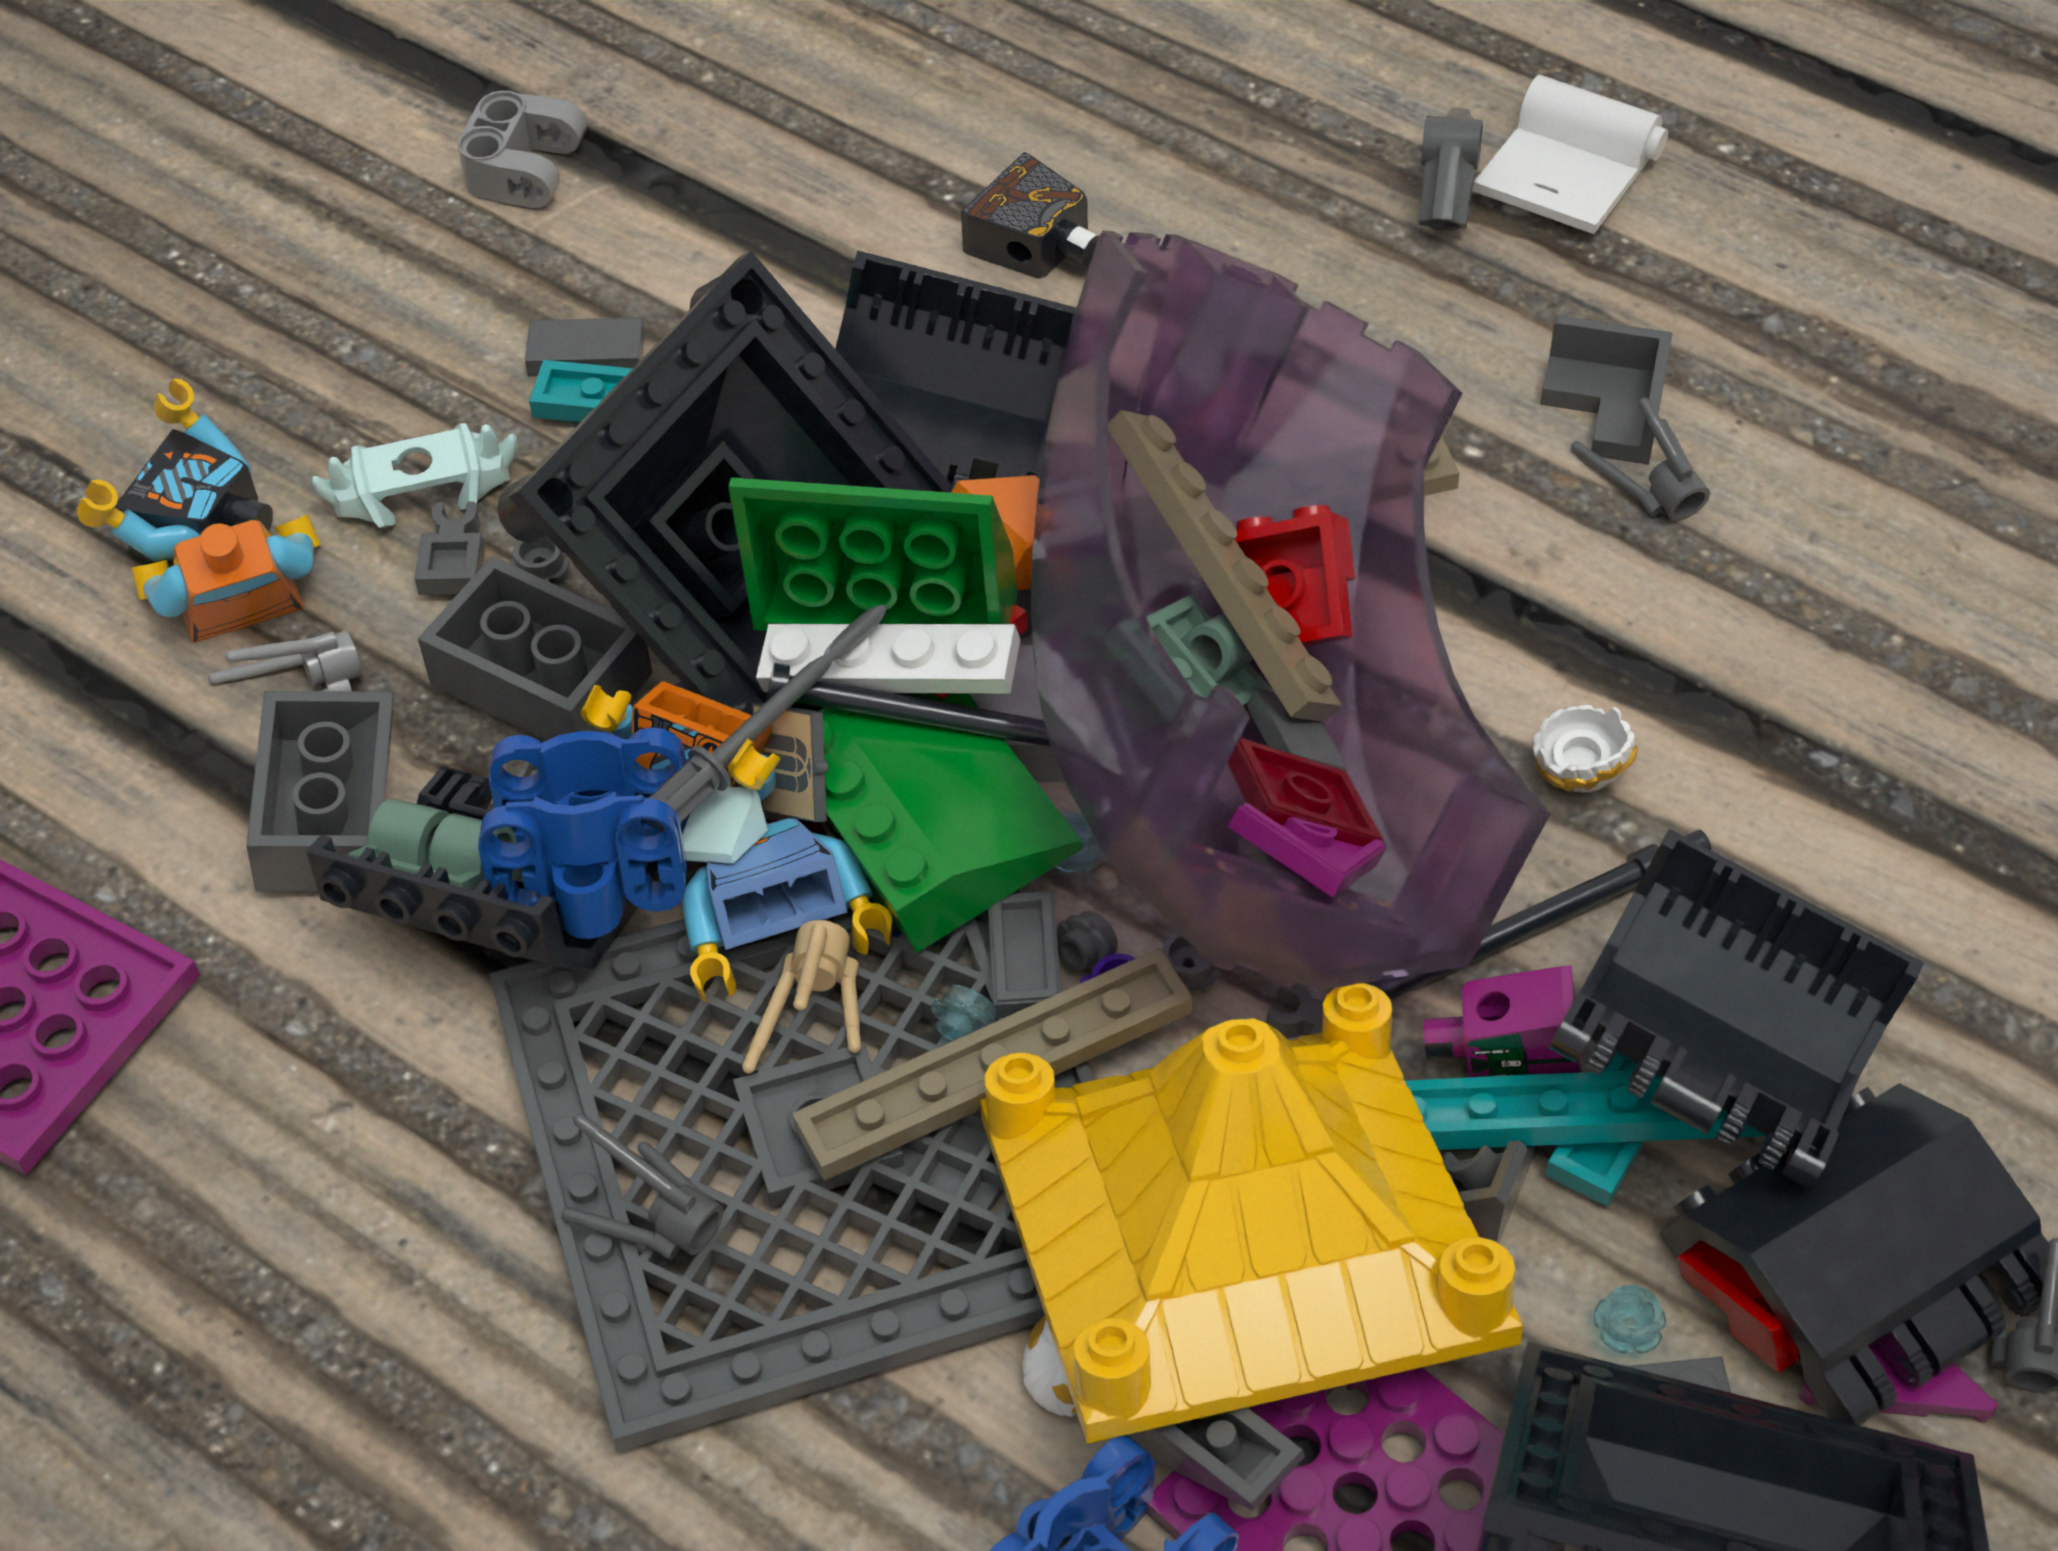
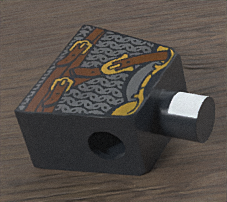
M1026 152L1022 153L961 211L962 242L965 254L1034 278L1046 277L1066 257L1083 266H1089L1094 262L1101 249V237L1088 230V199L1084 192Z

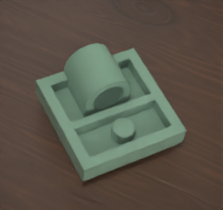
M1192 594L1124 627L1110 642L1125 660L1129 671L1144 683L1163 706L1168 718L1181 728L1191 741L1247 710V705L1256 688L1266 691L1271 690L1250 664L1253 657L1225 613L1223 612L1212 618Z

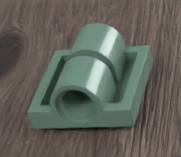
M396 798L384 801L376 810L369 828L368 845L348 853V856L358 859L367 847L375 850L376 857L381 851L389 853L393 869L416 874L424 863L431 864L434 873L439 867L447 869L451 885L473 891L485 879L478 850L482 820L459 814H450L447 811ZM502 827L493 831L494 836L506 843H517L515 833L510 827ZM521 868L513 869L512 880L517 881L521 879Z

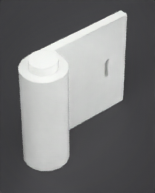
M1538 74L1530 84L1525 95L1517 129L1474 180L1472 191L1595 234L1649 159L1654 161L1659 159L1667 141L1668 129L1662 128L1663 120L1661 115Z

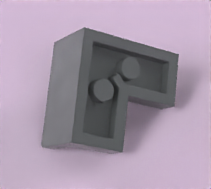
M1562 315L1557 316L1553 327L1550 355L1540 405L1597 413L1591 450L1602 458L1649 465L1654 434L1647 424V420L1639 408L1638 402L1641 398H1648L1657 415L1659 414L1673 332Z

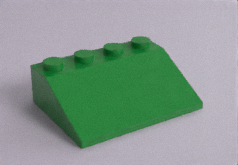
M731 478L728 487L754 630L767 631L768 624H851L861 614L878 605L886 606V612L878 624L1011 623L1017 599L1014 554L993 496Z
M895 693L980 708L969 693H950L944 699L939 698L933 693ZM825 707L818 711L823 712L824 760L828 764V772L825 773L827 821L824 822L836 839L846 843L860 865L870 888L881 904L890 911L892 920L916 954L1084 849L1082 840L1004 739Z

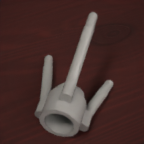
M345 630L335 634L332 631L314 638L230 650L225 655L228 662L265 660L213 672L209 675L208 680L212 684H219L303 665L312 686L323 683L326 689L322 691L352 692L349 681L362 677V668L348 631Z

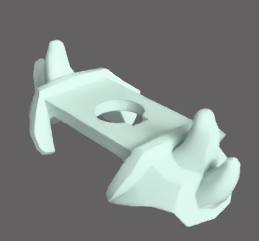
M460 423L450 431L370 448L359 445L351 448V458L342 464L337 457L329 459L327 470L330 480L313 476L310 482L317 494L333 506L337 517L360 518L374 522L379 528H387L395 524L396 517L380 502L386 496L457 481L464 483L458 498L459 508L466 510L467 501H474L476 504L491 489L510 480V465L515 458L518 440L515 434H510L498 444L496 431L490 425H483L480 434L471 432L466 423ZM411 453H424L432 459L430 467L420 474L409 475L401 470L394 471L393 466L399 465L400 461Z

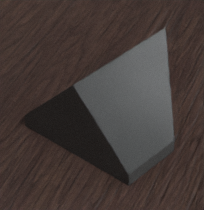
M1520 1140L1510 1141L1505 1152L1497 1154L1488 1146H1482L1474 1158L1458 1160L1451 1152L1445 1153L1443 1164L1454 1182L1464 1204V1209L1479 1237L1493 1240L1499 1244L1538 1146L1527 1148Z

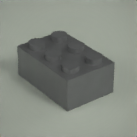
M491 556L418 638L431 686L545 741L558 735L579 731L603 732L590 726L581 716V710L594 684L601 686L603 692L614 698L616 692L622 690L629 692L632 698L653 673L647 643L631 629L619 614L494 556Z

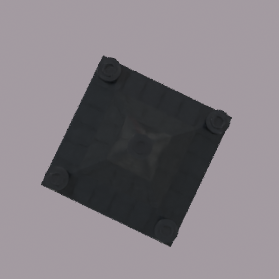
M750 250L738 257L722 275L696 289L691 297L688 312L606 395L599 405L578 424L568 437L533 472L515 480L503 489L498 499L497 511L502 526L516 540L533 543L549 538L562 553H565L579 572L610 602L611 607L631 629L644 639L651 651L672 674L676 675L683 682L684 687L688 691L753 715L752 704L766 703L767 692H763L756 679L767 631L753 629L728 487L731 478L948 493L952 492L953 486ZM796 702L791 706L792 708L817 712L824 708Z
M1527 1341L1477 1551H1990L1974 1454Z

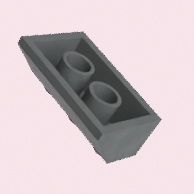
M264 691L246 845L255 891H318L306 851L320 835L332 837L336 853L348 856V853L368 845V833L372 818L379 806L386 801L394 707L393 692Z

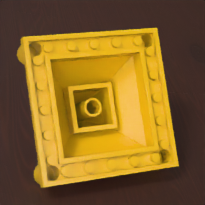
M1359 982L1346 983L1334 988L1326 995L1323 1002L1322 1032L1301 1036L1298 1040H1287L1277 1029L1254 1018L1228 1020L1209 1027L1170 1053L1154 1068L1135 1071L1127 1076L1116 1075L1078 1083L1070 1088H1055L1054 1070L1046 1060L1037 1055L1011 1053L998 1058L988 1067L985 1073L986 1098L980 1100L981 1119L1087 1444L1521 1345L1523 1324L1513 1305L1516 1271L1514 1259L1502 1245L1493 1240L1479 1237L1464 1209L1462 1199L1443 1164L1440 1152L1423 1121V1116L1410 1088L1405 1083L1403 1073L1391 1050L1392 1005L1391 1000L1384 991L1373 985Z

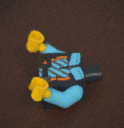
M172 379L168 387L170 394L181 405L171 404L161 393H158L154 401V411L156 416L163 422L170 424L180 422L186 429L183 432L175 429L170 431L119 501L117 491L111 484L103 480H92L85 491L87 498H81L77 506V516L84 525L100 527L107 523L112 527L111 534L154 562L174 560L173 547L176 544L201 536V533L213 524L221 523L231 527L250 520H257L269 531L273 521L272 507L258 502L249 463L230 439L205 414L198 416L190 408L194 400V393L190 385L181 379Z

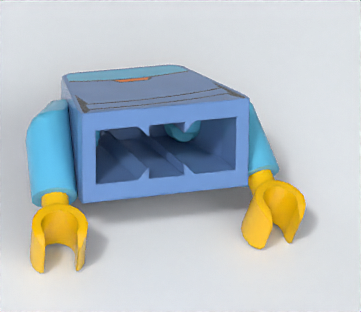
M786 818L766 824L768 831L733 865L707 862L706 866L700 867L685 887L684 897L681 901L690 950L698 952V958L691 965L690 975L697 994L703 1002H707L704 984L714 976L724 977L730 997L736 991V981L727 958L718 953V948L722 945L727 950L801 927L802 924L808 921L824 920L847 913V908H851L854 913L851 941L853 947L863 955L868 954L869 941L865 932L866 929L880 931L884 936L886 944L890 945L892 934L891 913L880 904L870 903L869 898L872 897L873 892L860 865L844 841L812 833L797 819Z

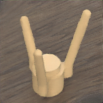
M814 920L802 924L798 929L794 951L785 956L781 977L742 1064L744 1073L750 1074L754 1072L795 980L798 982L794 1007L799 1011L806 1009L812 991H826L831 989L835 982L841 983L848 1049L851 1053H858L861 1050L856 992V976L859 963L857 960L847 956L850 936L840 925L830 921Z

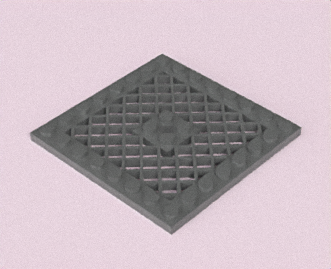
M873 892L872 897L869 898L870 903L882 905ZM847 908V913L824 919V921L838 924L847 931L850 936L847 956L855 959L858 951L853 947L851 941L854 913L851 908ZM988 909L945 935V937L950 939L940 955L926 949L916 954L902 933L898 938L891 935V943L887 945L880 931L876 929L865 930L869 941L868 949L886 956L876 973L858 966L856 976V988L864 991L858 1000L860 1035L883 1045L872 1063L864 1042H861V1050L858 1053H851L848 1049L843 1005L829 999L839 982H835V985L829 990L812 991L806 1009L798 1011L788 1028L776 1023L768 1041L776 1045L765 1064L758 1062L753 1073L747 1074L743 1072L742 1064L745 1056L741 1055V1052L752 1035L754 1036L781 977L785 956L794 951L797 931L800 927L725 950L724 945L718 948V953L727 958L736 983L758 992L747 1010L724 1001L728 991L724 977L714 976L704 984H711L705 993L707 1002H703L699 998L690 975L691 965L698 958V952L690 950L684 919L615 938L594 969L555 966L531 961L489 973L617 1452L1035 1325L1045 1315L1008 1200L999 1215L970 1203L982 1181L1005 1192L997 1165L993 1164L995 1159L989 1140L986 1141L978 1157L949 1145L962 1123L986 1133L981 1119V1110L941 1127L934 1138L924 1135L902 1145L923 1155L911 1176L895 1170L904 1166L901 1147H898L825 1181L821 1178L798 1136L792 1118V1113L889 1070L900 1052L916 1058L963 1037L964 1034H969L993 1023L976 1016L986 998L995 1022L1003 1019L995 1018ZM892 920V932L898 931L899 928ZM966 945L976 970L956 962ZM903 963L928 973L918 990L893 981ZM776 965L771 974L760 970ZM944 981L969 990L960 1008L934 998ZM793 985L786 1000V1004L793 1007L797 985ZM880 999L905 1008L895 1027L870 1017ZM671 1000L694 1010L682 1028L659 1019ZM646 1002L641 1011L630 1007ZM922 1016L948 1026L937 1045L912 1034ZM817 1017L841 1027L830 1046L806 1036V1033ZM711 1018L734 1027V1030L723 1046L699 1037ZM606 1019L629 1028L616 1047L594 1038ZM581 1020V1022L575 1029L573 1022ZM647 1036L669 1046L657 1065L634 1056ZM793 1053L806 1058L788 1063ZM687 1054L711 1064L699 1083L675 1074ZM583 1056L604 1064L591 1084ZM1087 1061L1054 1076L1055 1088H1070L1075 1084L1094 1080ZM728 1072L740 1076V1078L733 1079L737 1100L716 1092ZM622 1073L645 1082L632 1103L609 1093ZM663 1091L686 1100L674 1121L650 1111ZM704 1109L728 1119L716 1139L692 1130ZM598 1110L619 1119L620 1121L611 1135L625 1146H627L638 1128L662 1138L655 1149L669 1161H671L679 1147L704 1157L691 1178H687L698 1189L716 1199L717 1203L723 1207L724 1213L715 1235L704 1249L697 1253L683 1277L657 1266L663 1255L646 1246L639 1257L635 1243L585 1228L584 1226L565 1221L562 1218L561 1212L563 1209L571 1207L656 1232V1223L648 1218L649 1210L641 1207L652 1187L577 1128L573 1122V1118L577 1114L586 1115L601 1128L603 1127ZM745 1128H747L755 1157L733 1148ZM638 1155L640 1158H642L644 1161H646L649 1165H651L644 1157ZM939 1162L967 1174L955 1196L927 1184ZM721 1165L746 1176L733 1197L709 1187ZM614 1166L637 1176L623 1198ZM852 1183L844 1196L830 1191V1189ZM873 1183L899 1194L888 1215H884L861 1204ZM763 1185L765 1186L771 1207L784 1203L777 1216L751 1206ZM916 1202L943 1214L932 1235L904 1223ZM806 1203L833 1214L820 1236L794 1225ZM960 1221L988 1233L976 1255L948 1243ZM849 1222L876 1233L864 1255L836 1244ZM739 1223L765 1234L752 1256L726 1245ZM1003 1241L1020 1247L1019 1249L996 1255ZM782 1242L808 1253L795 1276L769 1265ZM892 1242L920 1253L908 1275L880 1263ZM936 1261L952 1267V1269L929 1275ZM714 1262L740 1274L726 1297L700 1285ZM825 1262L852 1273L839 1296L812 1284ZM869 1281L885 1288L861 1296ZM757 1282L783 1293L782 1298L770 1317L743 1305ZM647 1283L671 1294L657 1317ZM800 1302L817 1309L792 1317ZM688 1303L715 1314L700 1338L674 1326ZM732 1322L748 1329L747 1331L724 1337ZM664 1344L679 1351L667 1355Z

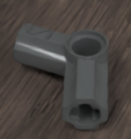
M1450 108L1445 117L1426 116L1421 160L1422 166H1425L1419 214V225L1443 231L1467 229L1471 207L1473 170H1478L1483 131V120L1474 119L1469 109Z

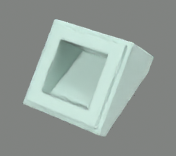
M729 786L725 791L716 789L690 814L682 833L686 860L733 865L760 840L768 829L757 791L744 787Z

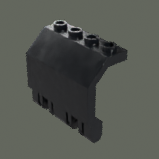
M858 250L852 266L846 306L835 349L946 479H948V475L955 476L953 488L957 481L1031 475H1035L1043 482L1086 310Z
M447 766L441 767L421 790L417 800V804L479 820H482L486 813L494 809V804H491L492 795L489 777L477 774L474 776L470 772ZM320 835L306 851L319 897L322 901L329 902L339 908H350L386 918L396 924H407L439 933L452 940H464L502 951L513 957H524L549 965L594 969L638 909L627 899L619 925L611 932L591 939L577 938L570 935L571 941L564 943L554 898L542 895L534 907L509 900L504 884L497 883L492 889L491 881L483 879L474 891L451 885L447 869L439 867L434 873L432 865L424 863L416 874L393 869L389 853L381 851L376 857L375 850L367 847L358 859L336 853L332 837ZM658 860L648 862L647 873L652 877L658 869ZM523 879L517 880L518 887L525 889Z
M1669 828L1608 942L1554 1036L1549 1049L1577 1063L1589 1040L1598 1043L1585 1066L1586 1069L1597 1075H1600L1603 1069L1608 1068L1615 1054L1624 1057L1636 1064L1629 1077L1630 1085L1627 1089L1628 1092L1642 1098L1654 1075H1657L1662 1079L1650 1100V1104L1705 1134L1711 1129L1720 1111L1725 1112L1726 1115L1715 1139L1729 1147L1734 1140L1739 1139L1746 1125H1749L1767 1135L1759 1150L1761 1155L1758 1163L1773 1170L1786 1147L1791 1148L1781 1175L1810 1191L1820 1177L1839 1136V1132H1837L1838 1126L1858 1079L1886 1027L1918 979L1924 962Z
M1900 1083L1877 1097L1869 1087L1851 1096L1838 1126L1837 1132H1839V1136L1820 1177L1810 1191L1781 1175L1791 1148L1786 1147L1787 1152L1782 1155L1773 1170L1758 1163L1761 1155L1758 1153L1727 1174L1734 1184L1716 1195L1708 1184L1676 1204L1673 1208L1680 1219L1659 1234L1675 1259L1702 1240L1739 1262L1798 1347L1805 1383L1828 1417L1860 1426L1877 1416L1879 1411L1883 1412L1897 1401L1895 1386L1892 1385L1891 1379L1886 1376L1885 1370L1868 1345L1873 1342L1876 1344L1889 1365L1895 1369L1896 1375H1899L1901 1381H1904L1907 1386H1912L1913 1389L1921 1387L1930 1381L1933 1376H1938L1985 1345L1989 1339L1992 1340L2003 1333V1330L2006 1329L2005 1324L2007 1322L2004 1320V1315L2001 1313L2000 1307L1996 1306L1994 1298L1978 1277L1979 1273L1982 1272L1998 1297L2003 1299V1304L2007 1305L2009 1311H2013L2015 1315H2020L2021 1318L2027 1317L2038 1310V1307L2041 1305L2044 1271L2049 1245L2042 1234L2039 1215L1970 1118Z

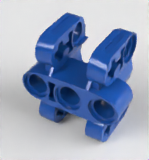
M646 728L635 732L629 739H622L607 732L579 731L558 735L545 742L525 735L509 736L499 741L492 750L489 771V785L494 809L486 813L482 819L478 841L484 878L491 881L492 889L497 883L504 884L510 901L534 907L542 895L554 898V902H558L562 926L566 932L577 938L586 939L601 937L615 929L619 925L627 899L638 908L654 912L670 910L678 905L684 897L687 869L682 833L690 814L680 823L679 814L667 803L648 797L686 763L685 749L681 740L674 733L665 729ZM645 753H659L666 756L671 761V764L663 769L652 770L642 767L636 761V758ZM513 760H524L533 764L538 772L532 776L517 777L509 774L503 768V765ZM644 819L660 823L665 830L660 832L657 827L651 828ZM502 827H510L515 833L517 843L503 842L494 836L493 831ZM658 860L660 882L652 881L651 875L647 873L648 862ZM523 868L522 879L525 889L519 888L517 882L512 880L513 869Z
M1129 1435L1110 1439L1090 1460L1081 1479L1074 1481L1053 1494L1051 1498L1037 1500L1027 1506L1019 1516L1016 1533L1005 1536L990 1551H1131L1120 1540L1140 1522L1148 1510L1147 1504L1153 1499L1155 1461ZM1211 1512L1197 1523L1192 1524L1174 1543L1167 1538L1164 1541V1551H1238L1239 1535L1216 1513ZM1063 1540L1067 1542L1065 1546L1057 1549Z

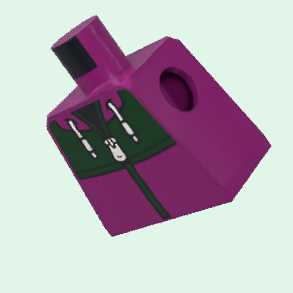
M1572 965L1467 981L1462 985L1463 1016L1424 1019V1043L1427 1060L1466 1057L1470 1077L1581 1073V1056L1578 1062L1575 1063L1549 1049L1554 1036L1575 1000Z

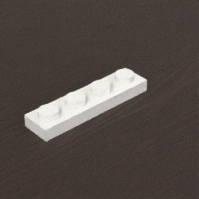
M768 624L756 676L763 692H768L774 662L790 665L789 675L795 676L808 663L823 656L831 642L850 624ZM877 624L853 649L834 660L819 680L890 693L1010 694L1020 636L1015 624Z

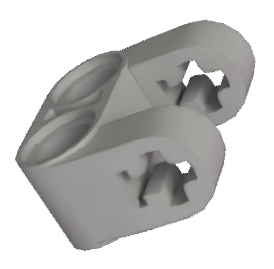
M502 90L484 96L477 104L457 144L468 192L473 197L482 200H493L528 208L547 206L560 183V174L557 167L544 156L531 153L532 149L557 154L574 152L587 130L588 121L585 114L573 103L557 98L518 94Z

